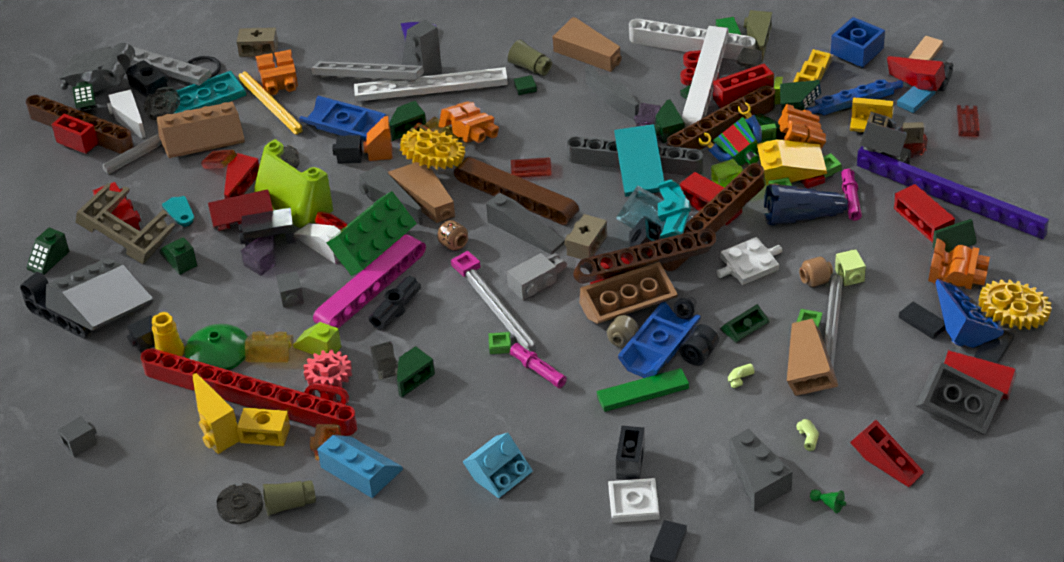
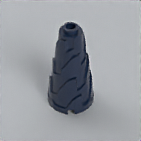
M773 183L766 186L764 194V208L768 210V213H764L768 225L797 223V221L815 220L818 217L836 216V214H842L848 207L847 198H844L842 194L837 192L817 191L816 189L797 188V186Z

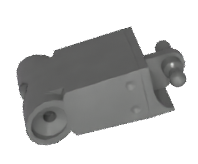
M119 43L114 48L105 47L73 55L60 77V80H63L61 89L66 90L68 85L77 87L76 83L85 81L93 85L94 92L109 88L110 86H118L135 57L134 48L127 43Z

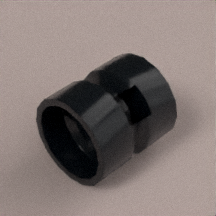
M705 324L696 325L689 337L679 347V352L686 362L694 366H700L718 345L719 336L710 326Z

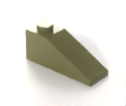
M750 10L749 16L744 19V28L747 29V36L755 39V53L759 61H763L772 29V12Z

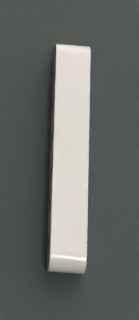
M633 19L629 22L630 42L683 52L702 50L707 29L644 19ZM729 33L723 58L747 62L752 61L755 58V39L750 36Z
M709 26L682 114L685 128L706 117L713 93V81L717 80L728 41V28Z

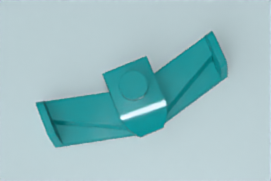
M672 179L658 184V188L664 201L658 203V217L661 222L666 221L663 232L660 235V239L684 233L687 219L691 212V204L677 182Z

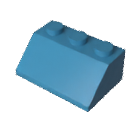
M332 435L317 449L321 468L371 498L378 494L403 470L401 465L351 436Z

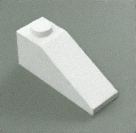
M131 89L109 95L110 103H107L109 113L114 114L115 120L140 138H146L143 123Z
M308 223L295 232V238L334 264L340 261L326 244L327 241L341 231L335 226Z

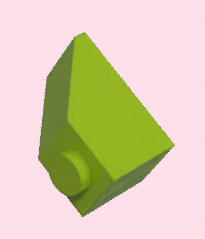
M322 322L305 330L293 344V348L312 355L314 353L321 355L322 350L325 353L333 350L334 354H336L342 347L339 329Z

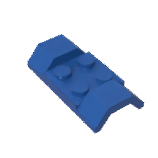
M318 96L311 114L308 117L300 116L299 121L306 125L317 127L319 130L341 136L361 135V140L367 141V133L386 116V113Z
M661 302L618 354V359L628 372L643 378L656 375L664 364L672 359L685 339L689 337L691 330L699 322L701 316L696 314L690 319H681L672 311L667 302Z

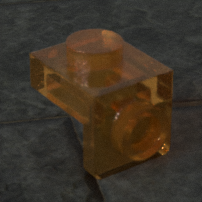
M317 424L315 435L310 439V450L314 451L315 460H319L317 449L332 435L341 436L339 425Z

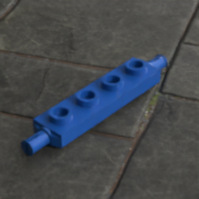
M885 79L876 80L874 83L859 85L854 89L842 90L834 95L823 96L815 100V106L805 108V110L811 111L812 114L826 115L852 107L853 97L879 99L892 95L894 90L903 88L902 80L892 83L887 82Z

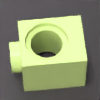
M856 249L836 254L835 270L838 276L841 275L843 277L844 286L865 282L866 266Z

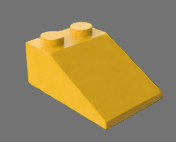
M777 139L757 144L761 165L765 172L766 185H768L770 180L789 178L790 182L827 174L820 144Z
M195 373L193 375V382L200 417L199 426L204 433L202 439L209 449L212 448L219 454L240 441L234 409Z

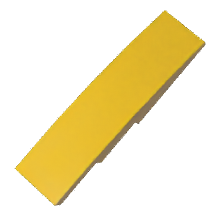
M813 49L808 61L804 62L800 73L797 72L793 82L821 81L832 58L831 54Z

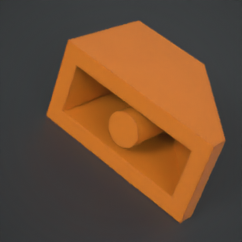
M384 116L367 133V141L363 142L364 154L368 153L369 161L393 159L388 116Z

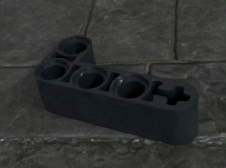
M35 272L20 285L25 305L33 314L80 338H85L92 331L46 307V284H49V282L42 273Z

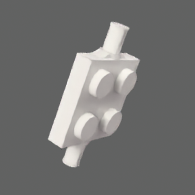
M755 237L723 250L720 253V258L724 261L726 267L716 270L717 276L721 279L731 274L744 285L778 271L779 263L773 256L782 253V247L777 245L768 249Z

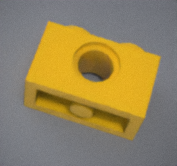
M243 408L237 425L240 443L285 446L291 427L288 411Z

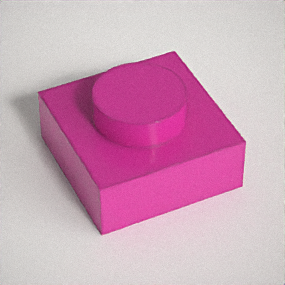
M469 251L451 260V266L463 277L466 276L467 271L481 268L480 261Z

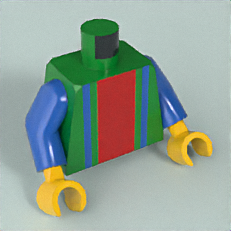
M746 102L745 104L748 106L746 112H742L738 106V111L745 115L746 119L742 117L713 140L714 144L711 142V136L708 133H704L709 139L708 142H702L699 138L700 145L707 146L709 148L708 151L720 162L735 163L738 166H742L746 162L750 165L759 161L757 144L762 141V128L756 117L751 115V107Z

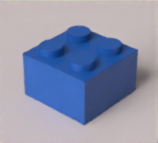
M852 17L831 35V54L863 68L884 49L885 30Z

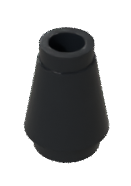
M693 297L678 299L674 304L675 314L681 319L691 318L697 305L696 299Z

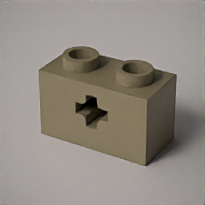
M276 27L239 29L237 37L239 57L260 56L270 53L275 56L274 53L277 52L279 43Z
M584 214L575 223L573 231L565 238L567 255L581 260L594 256L607 237V220Z

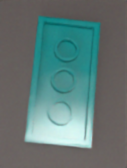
M228 71L207 79L200 86L192 84L161 97L169 112L175 114L205 106L228 103L247 95L246 90L233 72Z
M654 124L614 130L625 197L660 192L658 184L664 182Z

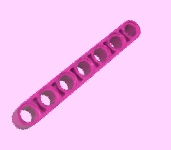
M408 234L401 237L324 302L313 315L314 323L322 322L339 329L418 261L425 253V243Z

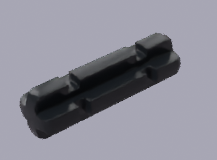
M952 62L944 63L945 79L938 90H946L951 73L953 72L954 64Z

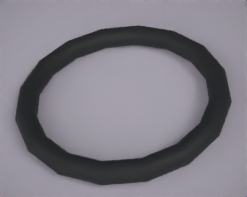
M199 56L186 62L191 64L198 60L214 61L217 64V69L211 73L210 78L216 76L221 69L219 60L211 56Z

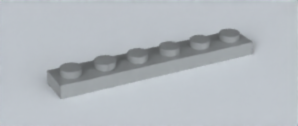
M133 47L135 57L130 65H135L145 60L166 76L199 86L211 77L209 69Z
M319 61L312 67V75H320L322 78L337 76V78L354 77V79L371 78L372 80L386 78L390 81L406 79L408 82H413L424 73L423 66Z

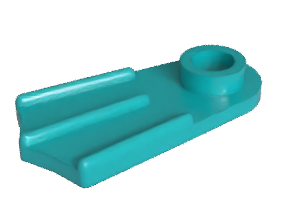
M185 196L171 197L162 203L163 209L177 224L186 227L194 221L193 212Z

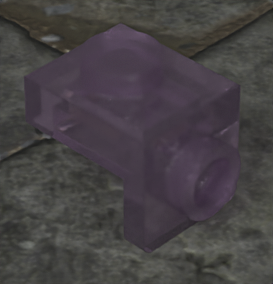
M641 102L639 113L634 118L636 126L655 125V116L661 109V106Z

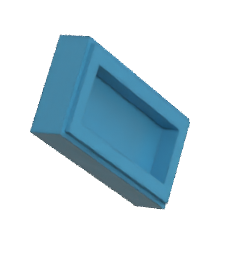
M913 86L897 100V106L914 113L935 95L936 91L922 90Z

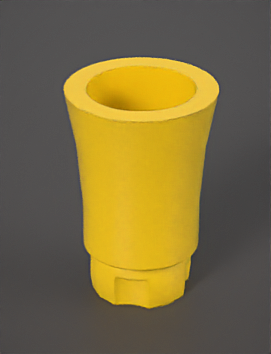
M160 312L158 315L153 316L152 331L155 349L182 357L185 346L179 336L173 317L168 312Z

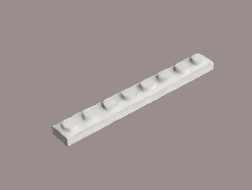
M503 67L421 76L413 82L399 79L396 81L385 80L354 84L355 101L358 102L493 86L499 87L508 85L506 68Z

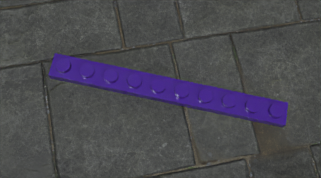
M863 146L858 150V167L909 187L916 184L926 194L1040 239H1044L1047 235L1049 219L876 151H867L863 149Z

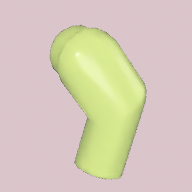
M750 363L732 370L728 376V382H730L732 388L740 387L743 384L741 378L754 374L753 365Z
M803 419L797 423L796 427L797 430H800L799 433L806 434L804 448L808 451H813L816 448L819 432L810 420Z

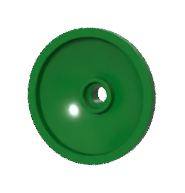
M213 324L194 333L188 339L184 353L185 358L225 370H231L245 360L250 350V343L247 334L242 329L229 324Z

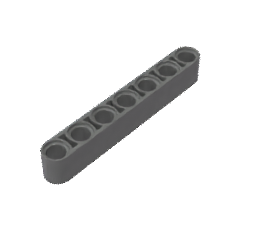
M578 136L567 140V158L570 162L620 168L615 140ZM658 145L663 173L687 176L694 172L702 174V151Z

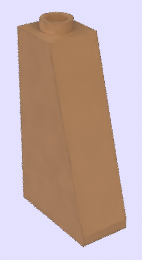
M572 17L553 36V51L609 72L621 62L620 46L575 17Z
M416 162L388 172L399 186L421 207L422 213L434 222L438 223L455 217L454 201L432 169L427 168V165L419 166L420 163Z
M813 319L792 323L787 382L795 396L838 387V381L822 335Z

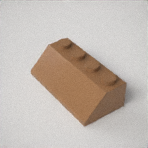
M225 102L214 106H205L199 109L157 117L158 135L168 158L245 142L239 115L233 102Z
M657 262L581 287L579 303L587 318L598 324L617 316L676 298L678 294L661 263Z

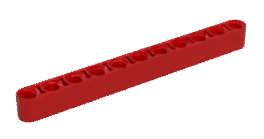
M147 349L141 354L144 373L149 378L195 391L193 375L197 373L223 400L250 408L288 411L290 420L343 436L352 435L357 431L355 410L351 406L158 349Z

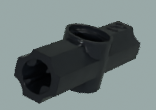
M410 275L405 277L396 288L385 292V300L369 316V322L374 328L381 330L394 317L403 315L406 310L405 305L421 289V284L415 277Z

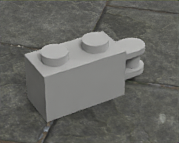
M540 253L507 271L508 287L519 298L525 300L556 283L557 274L565 270L567 262L560 260V256L556 253L547 258Z

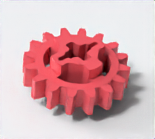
M322 350L321 355L314 353V359L308 358V364H304V377L308 385L322 383L343 387L342 382H349L348 377L352 376L351 361L348 360L347 355L342 356L341 351L334 354L333 350H330L329 353H325Z

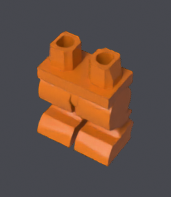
M291 50L274 53L277 67H275L272 53L255 56L263 88L270 95H276L278 90L286 89L288 92L296 90L298 82Z
M467 101L441 110L438 126L452 125L453 134L457 137H463V141L466 143L471 141L481 143L485 140L486 136L491 139L496 138L499 127L494 124L495 118L487 113H480V108H477L474 102Z
M789 104L784 107L782 116L778 121L780 131L786 133L783 140L820 144L822 149L826 143V134L821 129L819 116L812 114L808 110L801 111L795 109L794 106Z
M937 238L928 281L935 284L936 280L939 279L948 283L951 282L958 287L965 286V289L970 290L972 283L984 286L990 257L978 255L980 248L973 247L972 250L964 245H958L948 253L945 251L946 244Z

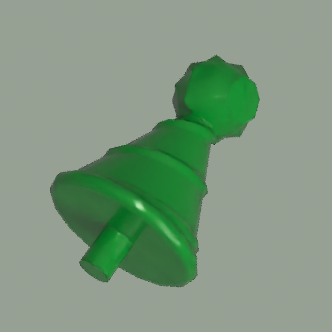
M817 489L810 492L809 497L812 501L822 500L836 514L841 511L843 506H846L845 494L842 490L822 494Z

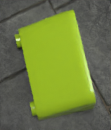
M274 139L265 145L254 192L268 189L273 211L291 208L293 224L296 227L303 228L308 223L314 224L316 223L317 212L331 213L334 211L328 174L316 167H311L301 173L281 159L280 156L284 153V146Z

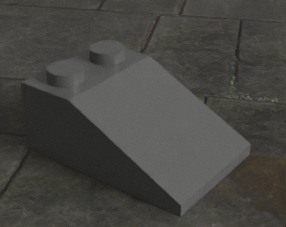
M941 362L933 365L915 406L936 417L985 435L1003 392Z

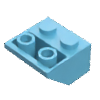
M509 433L495 436L463 461L473 479L497 498L503 496L533 472Z

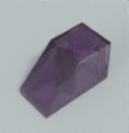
M275 235L257 238L241 250L245 267L262 276L276 265Z

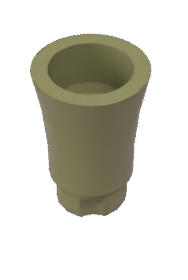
M521 39L517 40L509 50L508 62L510 64L523 67L542 76L548 74L552 67L551 59Z
M312 481L263 484L264 502L268 516L289 509L303 507L305 504L316 503Z

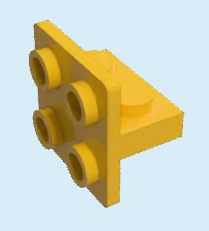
M853 97L850 131L864 132L870 112L888 116L892 119L893 101Z

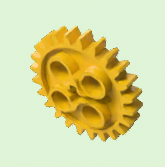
M420 128L418 132L413 129L412 132L407 131V134H403V138H401L400 151H403L402 155H407L406 159H413L412 163L419 162V166L425 164L427 168L434 166L437 170L438 167L446 170V166L452 169L453 165L458 167L459 163H462L465 155V147L462 146L463 143L458 142L459 139H452V135L446 136L445 132L438 133V130L431 132L430 129L424 131Z
M1001 279L999 283L992 281V284L987 283L986 287H982L978 299V306L982 307L981 312H987L986 317H993V322L1001 321L1002 326L1005 324H1009L1010 328L1017 326L1019 330L1022 329V326H1025L1028 330H1030L1031 326L1038 328L1039 325L1043 326L1045 322H1048L1052 310L1048 297L1043 296L1044 292H1036V287L1029 288L1028 283L1023 286L1020 281H1017L1015 284L1008 280V283H1005Z

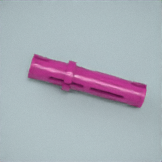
M844 169L841 172L843 180L842 191L845 193V198L848 201V217L856 221L862 217L857 193L859 187L855 181L854 171Z
M515 343L511 347L510 355L520 360L524 367L534 370L558 389L565 385L567 377L541 360L534 351L530 352L519 343Z

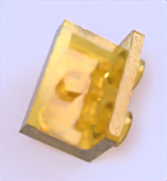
M263 331L253 332L245 340L246 361L287 363L290 360L289 348L294 343L293 335H287V332H275L274 335H265Z

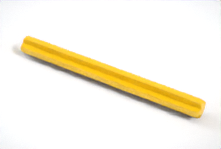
M244 71L239 74V80L295 135L303 132L302 125L249 73Z

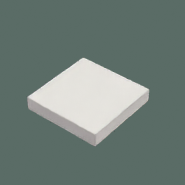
M655 478L608 481L612 523L660 519Z

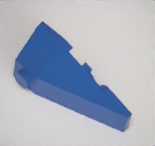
M939 279L936 280L935 284L946 331L954 344L960 347L966 345L974 348L1003 335L1004 331L999 324L993 322L992 317L987 319L983 316L982 308L969 302L971 298L956 285Z

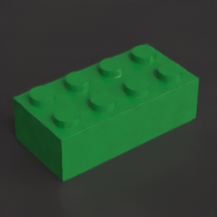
M391 191L379 198L327 241L326 244L349 274L353 276L366 268L417 223L394 192Z

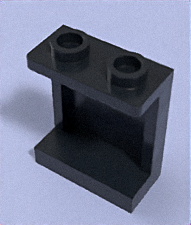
M291 208L242 216V224H239V237L241 245L245 244L246 251L250 250V239L286 233L287 244L296 243Z

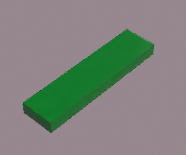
M679 368L597 391V398L603 411L606 412L689 389V382L682 369Z

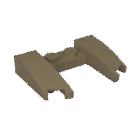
M107 183L77 211L75 223L91 233L98 230L127 248L126 254L144 264L171 233L175 224L171 223L169 226L166 224L164 218L167 217V212L163 209L141 231L133 228L111 214L129 193L130 188L123 186L121 192L110 191V183Z

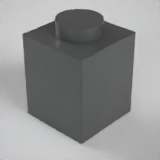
M297 271L276 275L283 307L304 303Z
M82 416L58 429L62 445L73 457L97 444L95 437L97 433L96 428L91 422L87 423Z

